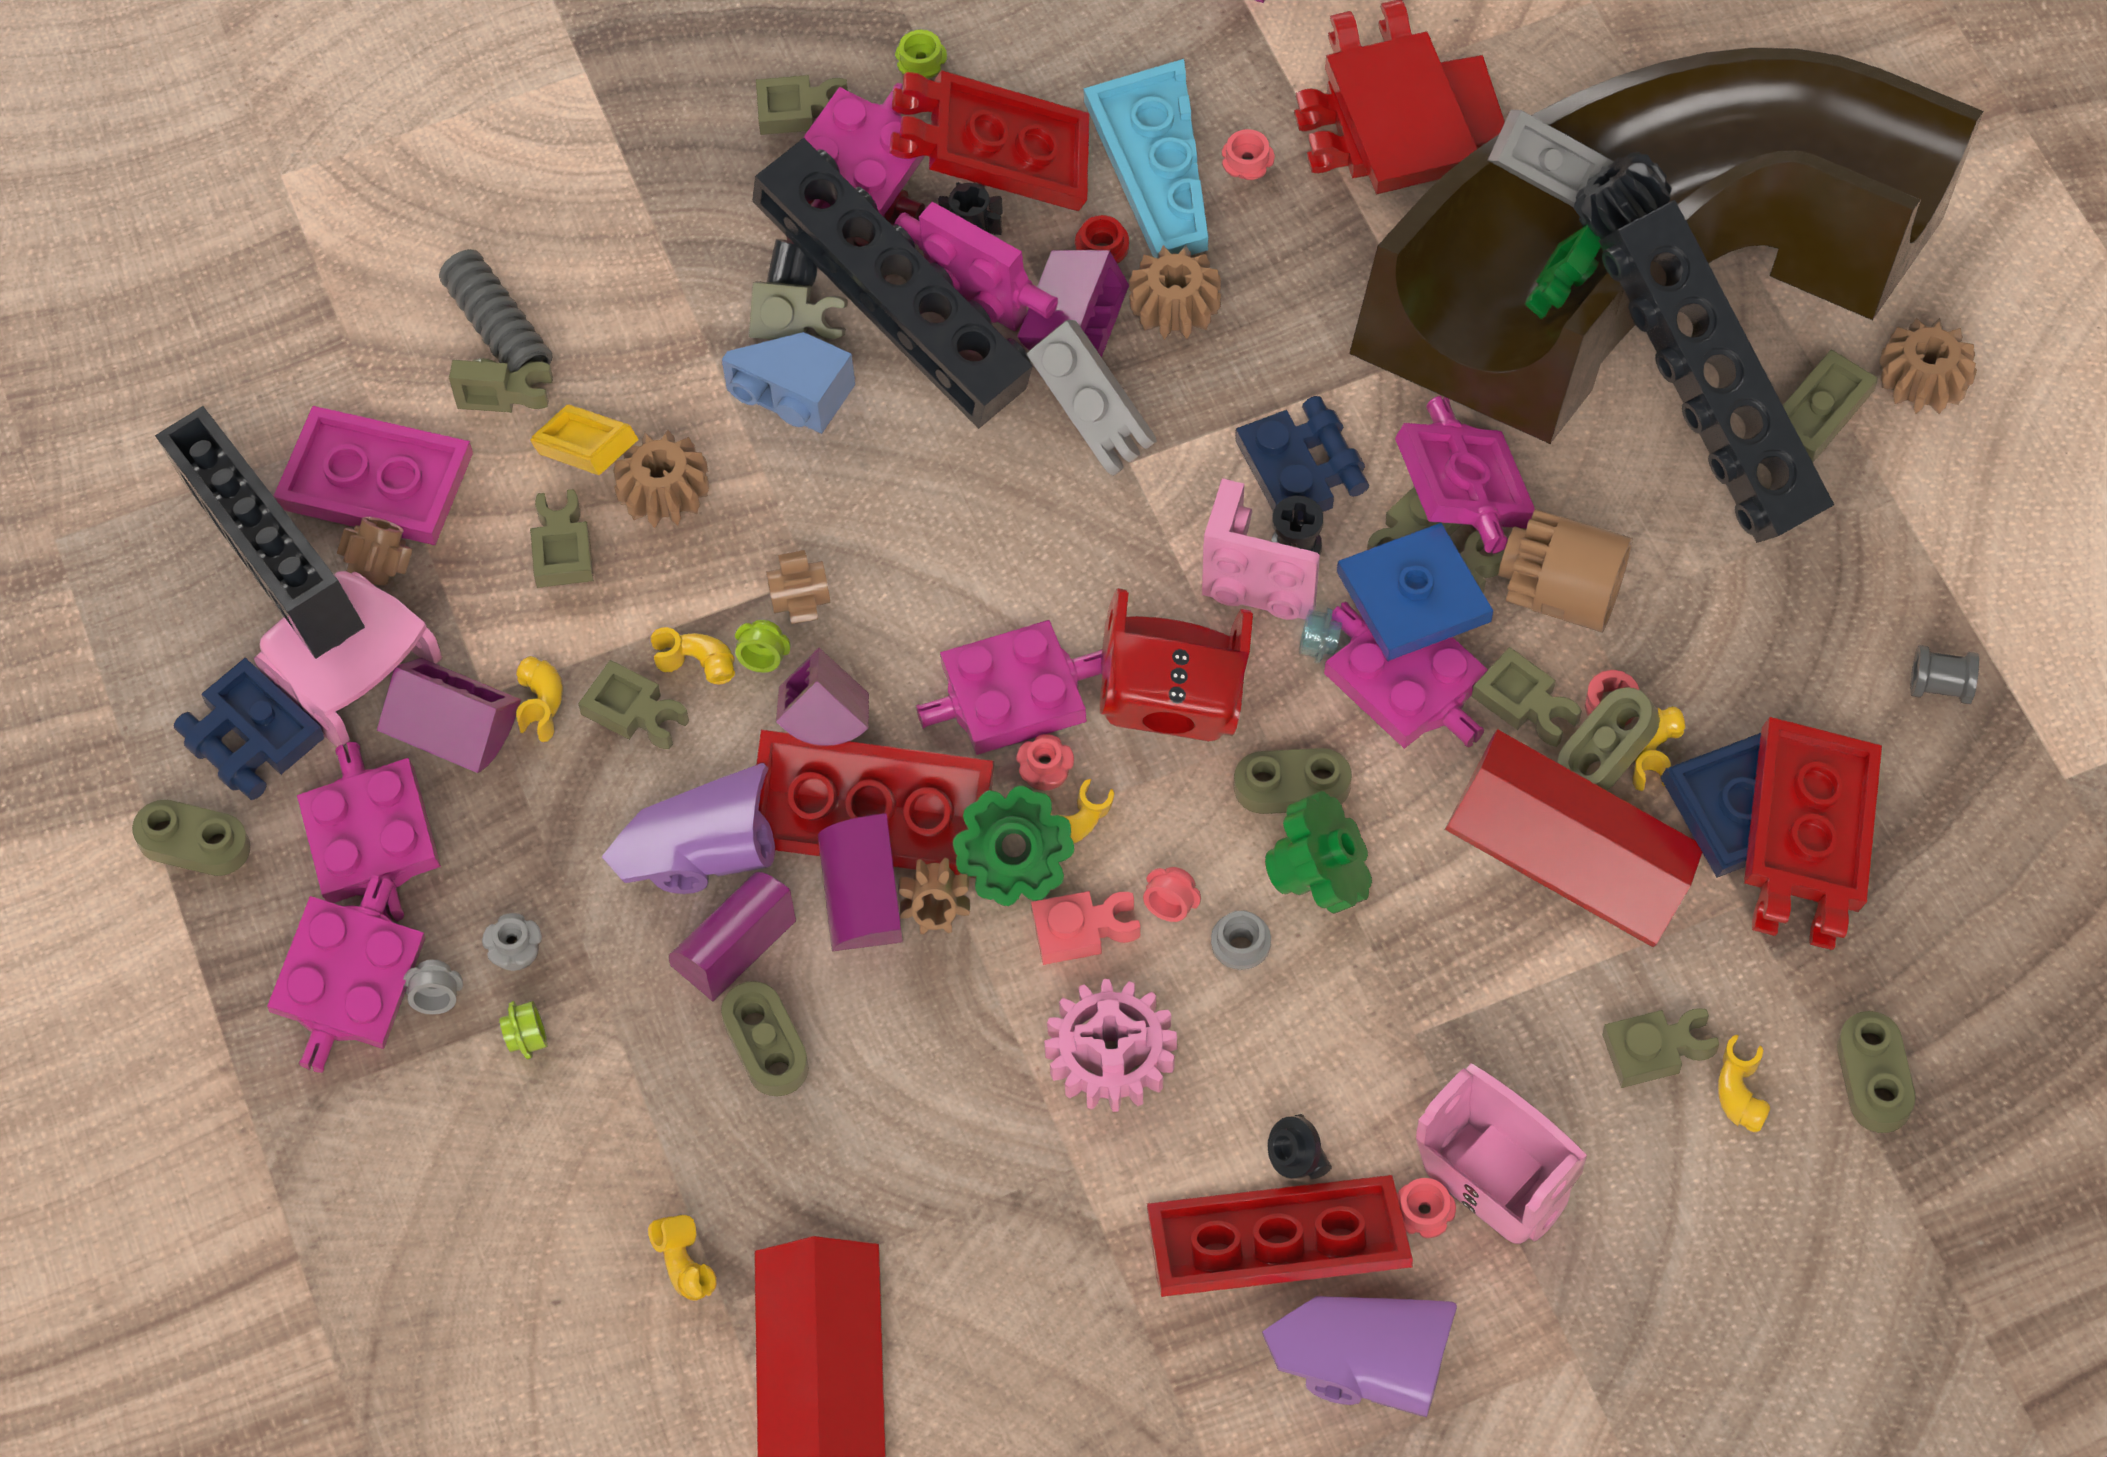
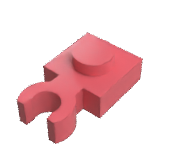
M1090 891L1031 902L1032 917L1043 965L1102 954L1100 938L1109 937L1120 943H1128L1140 937L1139 920L1123 923L1115 919V916L1120 912L1134 910L1133 893H1114L1102 905L1097 906L1092 905Z

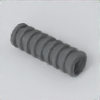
M467 249L460 251L445 261L439 272L440 282L448 289L450 296L456 300L457 306L464 311L467 320L473 324L475 331L481 335L482 341L489 346L491 353L498 359L499 363H507L510 373L518 371L522 366L531 362L551 364L553 356L550 348L544 344L542 337L535 332L534 326L527 321L526 315L518 308L515 300L509 296L507 289L501 285L499 278L493 274L491 267L484 262L483 256L477 250Z

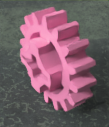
M1103 979L1101 993L1093 994L1085 984L1079 986V1002L1075 1004L1071 1000L1062 998L1059 1001V1011L1062 1018L1052 1017L1047 1022L1048 1035L1052 1038L1044 1041L1045 1057L1054 1060L1050 1063V1074L1053 1081L1067 1078L1065 1082V1095L1068 1098L1078 1095L1081 1091L1087 1093V1108L1094 1109L1100 1098L1109 1099L1112 1112L1119 1111L1121 1098L1127 1096L1137 1106L1142 1105L1143 1088L1148 1087L1159 1093L1163 1089V1076L1160 1072L1173 1073L1175 1068V1055L1170 1052L1177 1050V1032L1168 1030L1171 1027L1170 1011L1161 1010L1154 1013L1156 1009V995L1150 992L1139 1000L1135 997V983L1130 981L1124 986L1121 993L1113 992L1109 979ZM1115 1041L1117 1048L1106 1049L1104 1042ZM1141 1065L1135 1071L1129 1073L1135 1066Z

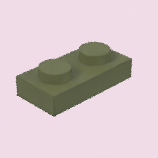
M1832 349L1783 404L1812 462L1818 458L1875 391L1878 380L1876 376Z

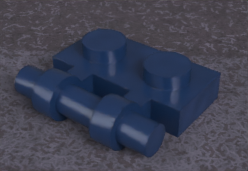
M1313 396L1303 403L1302 409L1309 421L1302 425L1295 426L1286 409L1236 428L1235 441L1273 511L1276 505L1285 498L1305 496L1313 499L1320 505L1322 511L1325 512L1333 508L1334 496L1330 488L1344 484L1349 495L1355 497L1366 492L1370 486L1363 474L1365 464L1356 449L1349 448L1341 434L1344 427L1336 411L1327 408L1320 396ZM1322 444L1330 460L1317 466L1308 449ZM1298 511V521L1303 520V512Z
M246 657L201 694L206 706L212 712L201 721L191 712H185L176 719L173 725L174 729L185 738L184 746L198 759L206 758L219 770L218 778L233 791L240 790L250 800L259 798L266 790L267 783L255 773L256 769L265 761L282 775L325 738L321 726ZM231 730L246 742L234 753L222 742V737Z

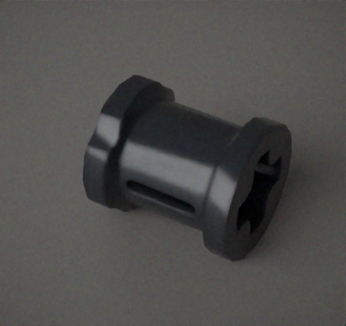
M1291 496L1283 499L1276 505L1273 511L1272 522L1275 532L1271 542L1291 546V543H1297L1296 548L1313 551L1320 555L1322 552V538L1319 534L1323 528V511L1320 505L1313 499L1305 496ZM1298 511L1303 512V522L1298 521Z

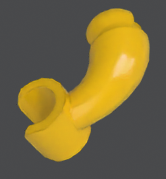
M669 627L656 629L651 635V643L654 649L672 648L667 652H658L654 655L655 665L662 672H673L679 669L685 661V655L696 658L704 668L706 680L712 684H725L735 675L733 669L735 658L729 647L717 638L697 633L679 635L678 632Z
M528 656L520 662L516 676L518 677V683L521 686L530 687L538 699H529L518 707L516 711L520 733H524L530 723L539 721L537 727L538 738L541 742H548L555 732L553 717L557 713L562 700V679L556 668L547 660L540 661L534 656Z
M1672 706L1664 710L1657 708L1660 717L1657 733L1635 759L1636 764L1632 780L1635 789L1638 791L1644 790L1646 782L1645 770L1656 771L1661 777L1665 769L1671 767L1668 757L1664 753L1657 751L1656 748L1666 742L1668 738L1676 739L1684 734V716L1677 707Z
M1087 779L1083 782L1077 798L1078 813L1064 816L1071 824L1070 837L1074 844L1092 832L1099 819L1108 814L1114 799V790L1112 788L1105 802L1093 804L1086 798L1092 779Z
M1734 1035L1728 1041L1724 1051L1723 1067L1718 1079V1095L1721 1107L1730 1121L1737 1127L1740 1124L1751 1132H1758L1762 1129L1771 1108L1767 1101L1752 1097L1753 1093L1747 1089L1743 1078L1753 1075L1758 1069L1763 1055V1047L1761 1045L1758 1047L1753 1059L1749 1061L1740 1060L1733 1053L1739 1035Z
M678 1215L654 1220L648 1227L650 1243L657 1252H663L668 1276L679 1295L694 1301L704 1298L705 1295L710 1296L715 1291L717 1285L715 1272L708 1265L695 1263L686 1250V1247L693 1245L696 1240L694 1219L688 1215Z

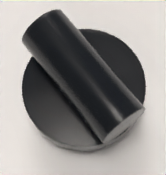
M776 239L767 282L812 287L817 277V266L792 241Z
M1303 1114L1282 1118L1273 1126L1268 1138V1155L1272 1166L1280 1175L1290 1179L1309 1176L1310 1179H1317L1332 1169L1321 1147L1320 1137L1316 1128Z

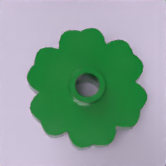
M1023 785L1014 787L1006 798L997 791L989 790L984 792L977 802L970 804L964 810L963 818L968 829L961 831L953 839V848L957 855L956 866L961 874H967L969 877L977 876L975 890L981 898L994 899L1000 905L1010 906L1019 899L1022 893L1026 898L1038 901L1044 899L1050 890L1055 889L1063 882L1064 873L1059 862L1067 860L1074 853V843L1070 837L1071 824L1064 816L1051 815L1052 801L1047 794L1033 792L1030 788ZM1009 834H1018L1025 841V850L1017 857L1008 856L1003 851L1002 842Z
M1320 791L1287 806V816L1283 821L1287 837L1278 840L1275 847L1269 850L1265 856L1266 871L1273 886L1285 895L1289 893L1303 895L1311 891L1316 904L1321 908H1326L1332 914L1367 900L1369 888L1372 884L1371 873L1364 863L1368 857V850L1361 838L1356 822L1351 818H1345L1340 801L1335 797H1330L1326 792Z

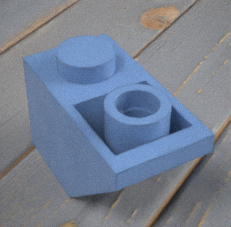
M805 332L730 350L722 358L727 391L737 400L747 405L758 404L777 413L785 422L792 426H806L821 434L855 386L852 354Z

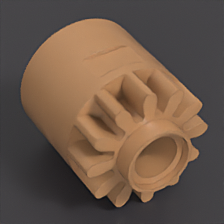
M1535 509L1532 519H1529L1526 530L1518 527L1512 529L1504 550L1499 576L1510 579L1506 602L1603 633L1619 594L1630 557L1633 538Z

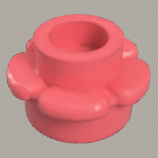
M1245 129L1235 132L1230 136L1222 149V156L1225 158L1222 161L1223 168L1233 177L1246 180L1259 179L1266 174V168H1270L1274 163L1275 155L1273 149L1269 147L1267 138L1256 130Z
M1049 734L1039 735L1035 738V741H1026L1018 749L1016 760L1020 764L1019 774L1024 781L1035 789L1044 791L1055 789L1065 782L1069 769L1074 765V754L1069 746L1061 744V740L1058 737ZM1042 757L1050 758V762L1047 764H1042L1039 760Z
M1157 868L1152 870L1146 878L1149 884L1146 886V891L1143 895L1144 903L1152 914L1162 920L1169 922L1181 921L1187 916L1191 908L1196 909L1201 902V894L1195 888L1196 884L1193 877L1181 868Z
M1419 1178L1403 1186L1397 1193L1405 1229L1409 1234L1417 1232L1423 1238L1437 1237L1446 1231L1447 1222L1452 1221L1455 1217L1456 1205L1453 1197L1449 1195L1448 1190L1443 1184L1434 1179ZM1421 1205H1427L1430 1207V1212L1422 1214L1418 1208Z

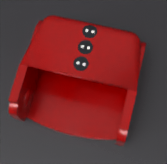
M1117 588L1108 608L1104 628L1101 656L1100 714L1105 715L1109 723L1116 727L1208 742L1219 739L1223 734L1233 736L1240 717L1244 673L1250 654L1253 622L1251 610H1239L1232 624L1230 636L1204 626L1179 620L1142 616L1126 617L1129 592L1126 589Z

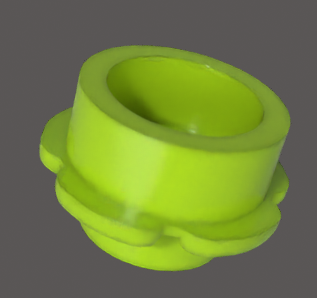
M922 29L913 30L902 37L896 49L895 58L899 60L897 67L903 75L906 72H913L927 79L934 77L940 73L941 65L947 61L946 48L933 32Z
M756 620L751 624L744 623L738 627L735 633V638L738 640L735 651L736 657L749 670L761 673L771 672L779 666L783 655H788L790 652L791 644L789 638L782 633L778 625L771 621Z
M515 1001L510 1002L508 1015L499 1018L504 1041L509 1052L520 1050L526 1059H531L533 1051L548 1047L541 1016L534 1001L518 1006Z

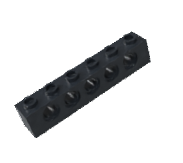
M802 138L755 176L752 202L978 429L1026 390L1033 365L1030 363L1024 348L1014 339L1003 337L992 326L991 319L985 309L976 301H967L953 287V281L947 271L938 263H929L915 249L914 241L908 232L897 224L892 226L878 212L877 205L869 193L861 187L854 188L840 174L837 163L826 151L822 149L817 151L805 138ZM820 199L828 202L831 206L820 209L811 206L808 202ZM860 237L869 244L861 247L853 246L845 239ZM890 274L899 275L907 282L895 285L887 282L883 277ZM934 312L941 315L945 321L932 323L925 320L921 314ZM972 350L979 353L983 360L968 361L959 352Z
M1676 200L1599 240L1603 249L1602 260L1609 275L1621 283L1630 301L1628 307L1631 318L1641 331L1647 333L1657 352L1655 354L1656 365L1662 376L1675 386L1683 402L1682 414L1684 419L1695 433L1700 434L1710 453L1708 456L1709 466L1714 476L1722 484H1726L1736 503V518L1744 531L1753 535L1756 543L1778 537L1834 506V502ZM1652 261L1658 263L1666 273L1665 286L1658 284L1653 279L1650 272ZM1678 312L1684 313L1691 320L1693 326L1691 337L1686 336L1679 329L1677 324ZM1706 362L1714 366L1718 372L1719 384L1717 388L1711 386L1705 379L1704 365ZM1732 413L1740 416L1745 424L1743 439L1738 437L1731 428L1730 419ZM1759 463L1766 466L1771 473L1772 483L1770 489L1762 486L1758 480L1757 468Z
M204 406L155 435L183 483L315 659L332 648L341 645L346 639L365 628L338 579Z

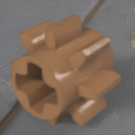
M363 517L360 526L355 525L354 530L344 528L337 554L344 556L343 561L348 563L347 572H357L374 585H387L389 577H395L396 572L406 574L413 548L405 546L406 541L401 539L404 530L400 526L380 518Z
M805 550L778 555L780 569L766 571L774 614L789 611L792 625L818 620L816 607L831 603L823 561L808 563Z
M944 858L940 864L930 863L927 865L921 859L917 860L916 873L913 879L909 877H900L898 893L905 897L900 902L901 919L913 916L914 920L920 925V934L923 935L928 929L938 930L943 928L948 934L951 933L952 921L956 914L961 916H969L970 899L964 895L969 890L968 875L961 874L955 876L954 872L949 868V859Z

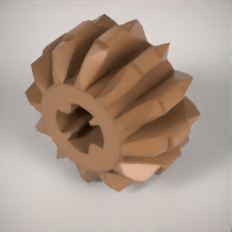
M1164 245L1159 252V258L1144 254L1140 262V269L1133 270L1129 279V290L1132 292L1129 295V301L1133 315L1140 316V323L1143 325L1144 331L1159 326L1160 334L1164 340L1171 331H1180L1188 339L1192 332V326L1207 330L1208 324L1211 322V315L1218 314V310L1221 307V293H1219L1221 290V278L1218 270L1210 268V261L1206 254L1191 258V252L1187 245L1184 246L1179 254H1171Z
M1917 318L1910 324L1908 330L1897 327L1895 332L1891 334L1886 348L1882 349L1879 364H1881L1880 369L1883 370L1880 378L1882 388L1894 390L1895 404L1907 400L1913 402L1915 414L1923 409L1924 405H1930L1938 414L1946 408L1947 403L1959 405L1960 401L1965 398L1967 389L1973 384L1977 373L1976 363L1973 362L1975 357L1974 344L1961 342L1963 338L1961 328L1949 332L1943 330L1940 318L1931 327H1926Z
M667 430L660 440H653L650 435L644 432L642 445H632L623 454L624 459L615 461L613 473L616 481L614 486L616 497L621 502V505L627 506L628 514L632 516L634 521L647 515L648 522L656 528L663 517H670V520L678 526L681 520L680 512L686 511L698 514V508L700 507L699 498L708 496L707 461L702 452H696L695 445L689 437L675 442L674 435Z

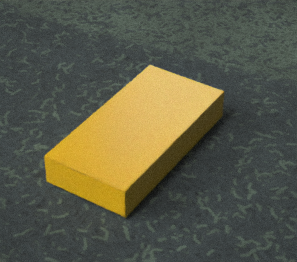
M570 404L562 408L530 439L540 455L599 476L639 440L629 424Z

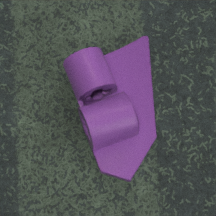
M760 763L642 809L621 831L602 858L624 883L650 879L662 890L677 894H690L702 891L708 885L710 874L723 876L770 867L775 856L773 833L766 818L758 811L761 789L769 768L764 763Z
M1316 1296L1263 1330L1262 1335L1278 1371L1306 1378V1387L1312 1394L1327 1401L1343 1405L1359 1404L1361 1399L1365 1398L1373 1403L1427 1418L1457 1305L1452 1301Z

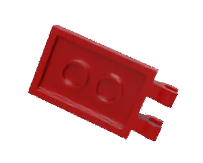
M1403 0L1381 3L1380 8L1385 19L1379 20L1378 26L1385 41L1363 47L1360 44L1356 20L1351 11L1330 15L1334 31L1328 33V39L1334 53L1326 55L1325 70L1376 195L1439 180L1468 155L1477 150V146L1428 31L1412 35L1407 9Z
M1479 55L1441 62L1478 149L1499 135L1505 123L1484 57ZM1330 81L1327 84V94L1313 88L1296 92L1295 97L1299 109L1294 110V115L1299 131H1311L1321 126L1336 124L1339 134L1338 136L1330 131H1317L1308 135L1312 151L1307 152V159L1311 172L1324 173L1335 168L1348 166L1352 179L1368 176Z
M943 70L940 71L934 81L928 80L918 73L906 72L903 76V90L894 89L892 109L895 112L904 115H914L922 112H931L932 114L931 125L916 117H902L900 133L892 132L890 136V154L902 159L929 156V170L1078 212L1086 203L1088 194L1090 113Z
M1769 717L1761 729L1744 884L1761 888L1752 919L1753 931L1776 936L1778 934L1779 922L1786 924L1789 921L1792 895L1818 902L1810 929V945L1834 950L1836 937L1844 938L1846 936L1849 924L1848 910L1859 912L1867 903L1882 745Z

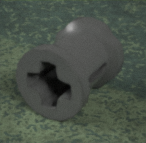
M1918 645L1911 672V696L1921 698L1924 692L1959 697L1961 703L1971 705L1978 682L1979 654L1968 652L1963 657L1930 652L1928 646Z

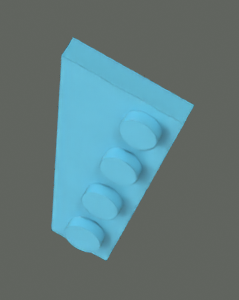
M1184 59L1084 88V103L1152 256L1159 258V252L1163 245L1171 254H1179L1185 245H1187L1191 255L1207 251L1208 231L1201 180H1199L1197 151L1193 136Z

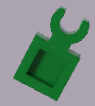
M1587 225L1558 244L1537 278L1536 282L1538 285L1527 298L1525 305L1540 319L1546 316L1552 305L1558 309L1564 304L1571 292L1572 284L1576 287L1582 285L1596 270L1599 261L1594 257L1601 247L1599 243L1601 239L1595 236Z

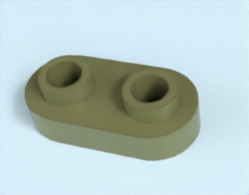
M1625 687L1612 691L1599 703L1565 743L1559 753L1558 763L1605 790L1610 789L1657 733L1660 717L1656 706L1638 689ZM1639 717L1637 724L1632 729L1624 730L1625 724L1629 719ZM1601 762L1599 769L1595 773L1586 775L1587 769L1592 763Z
M1331 749L1258 751L1245 756L1238 763L1234 773V793L1238 802L1245 809L1259 814L1286 813L1289 804L1320 791L1326 792L1330 797L1337 798L1343 804L1350 793L1352 771L1345 757ZM1316 770H1327L1332 776L1326 779H1319L1312 773ZM1266 772L1271 774L1273 779L1261 782L1256 780L1254 775Z
M157 800L144 806L137 813L133 821L132 833L140 851L148 859L208 875L223 876L238 870L246 862L250 854V840L244 826L236 817L226 813L173 800ZM163 821H170V824L165 829L160 831L153 830L157 824ZM216 834L225 835L224 839L217 844L208 843V840Z
M756 981L744 982L732 988L722 1002L721 1014L725 1030L751 1083L758 1091L769 1096H785L793 1093L806 1080L809 1066L805 1047L779 995L769 985ZM752 1013H759L764 1016L763 1020L755 1025L743 1022L745 1017ZM782 1062L789 1066L784 1073L779 1075L768 1072L769 1067L774 1063Z
M1874 1011L1856 1013L1844 1023L1837 1041V1052L1850 1109L1857 1122L1866 1129L1877 1133L1893 1132L1900 1129L1908 1121L1916 1099L1902 1035L1895 1022L1882 1013ZM1873 1033L1880 1038L1882 1043L1870 1045L1863 1040L1861 1035ZM1881 1088L1887 1089L1894 1095L1895 1099L1883 1101L1875 1095L1874 1091Z

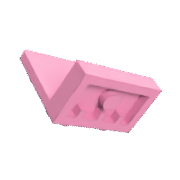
M1222 478L1204 533L1202 595L1212 597L1217 602L1228 606H1239L1242 604L1267 610L1272 615L1281 619L1292 620L1301 618L1309 621L1312 620L1316 609L1320 555L1313 551L1247 536L1252 508L1243 507L1244 483Z

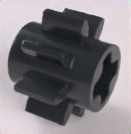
M957 182L949 197L939 196V206L990 234H1002L1001 196L989 197L985 185L976 183L961 184Z

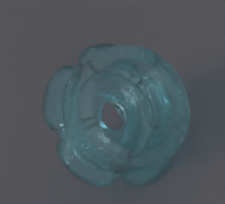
M1328 607L1325 612L1309 609L1305 619L1299 654L1314 657V663H1320L1324 654L1335 655L1338 646L1342 622L1332 620L1333 611Z

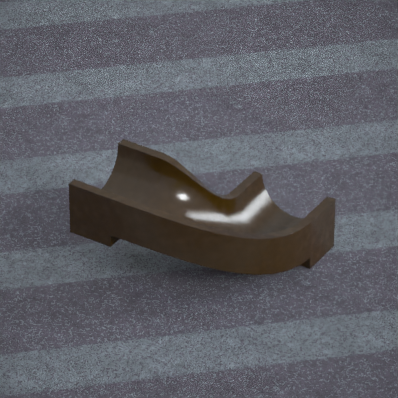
M1743 48L1696 54L1634 70L1574 93L1531 116L1612 161H1615L1618 157L1625 158L1633 152H1640L1642 155L1647 154L1654 164L1658 163L1667 176V182L1672 187L1669 203L1676 200L1708 263L1729 252L1748 246L1765 245L1777 248L1778 252L1769 275L1770 277L1873 321L1942 222L1984 111L1881 68L1840 55L1797 48ZM1497 135L1443 175L1378 244L1349 354L1551 444L1593 390L1601 363L1635 326V323L1629 312L1628 306L1630 301L1621 283L1614 280L1604 266L1602 247H1600L1594 257L1599 261L1596 270L1582 285L1576 287L1572 284L1571 292L1560 308L1557 309L1552 305L1546 316L1540 319L1525 305L1527 298L1538 285L1536 282L1537 278L1558 244L1584 226L1579 221L1580 216L1571 205L1488 161L1499 137ZM1652 261L1650 272L1653 279L1658 284L1665 286L1666 273L1661 265Z

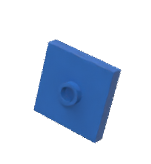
M1442 523L1338 561L1337 574L1387 661L1492 622L1493 609Z

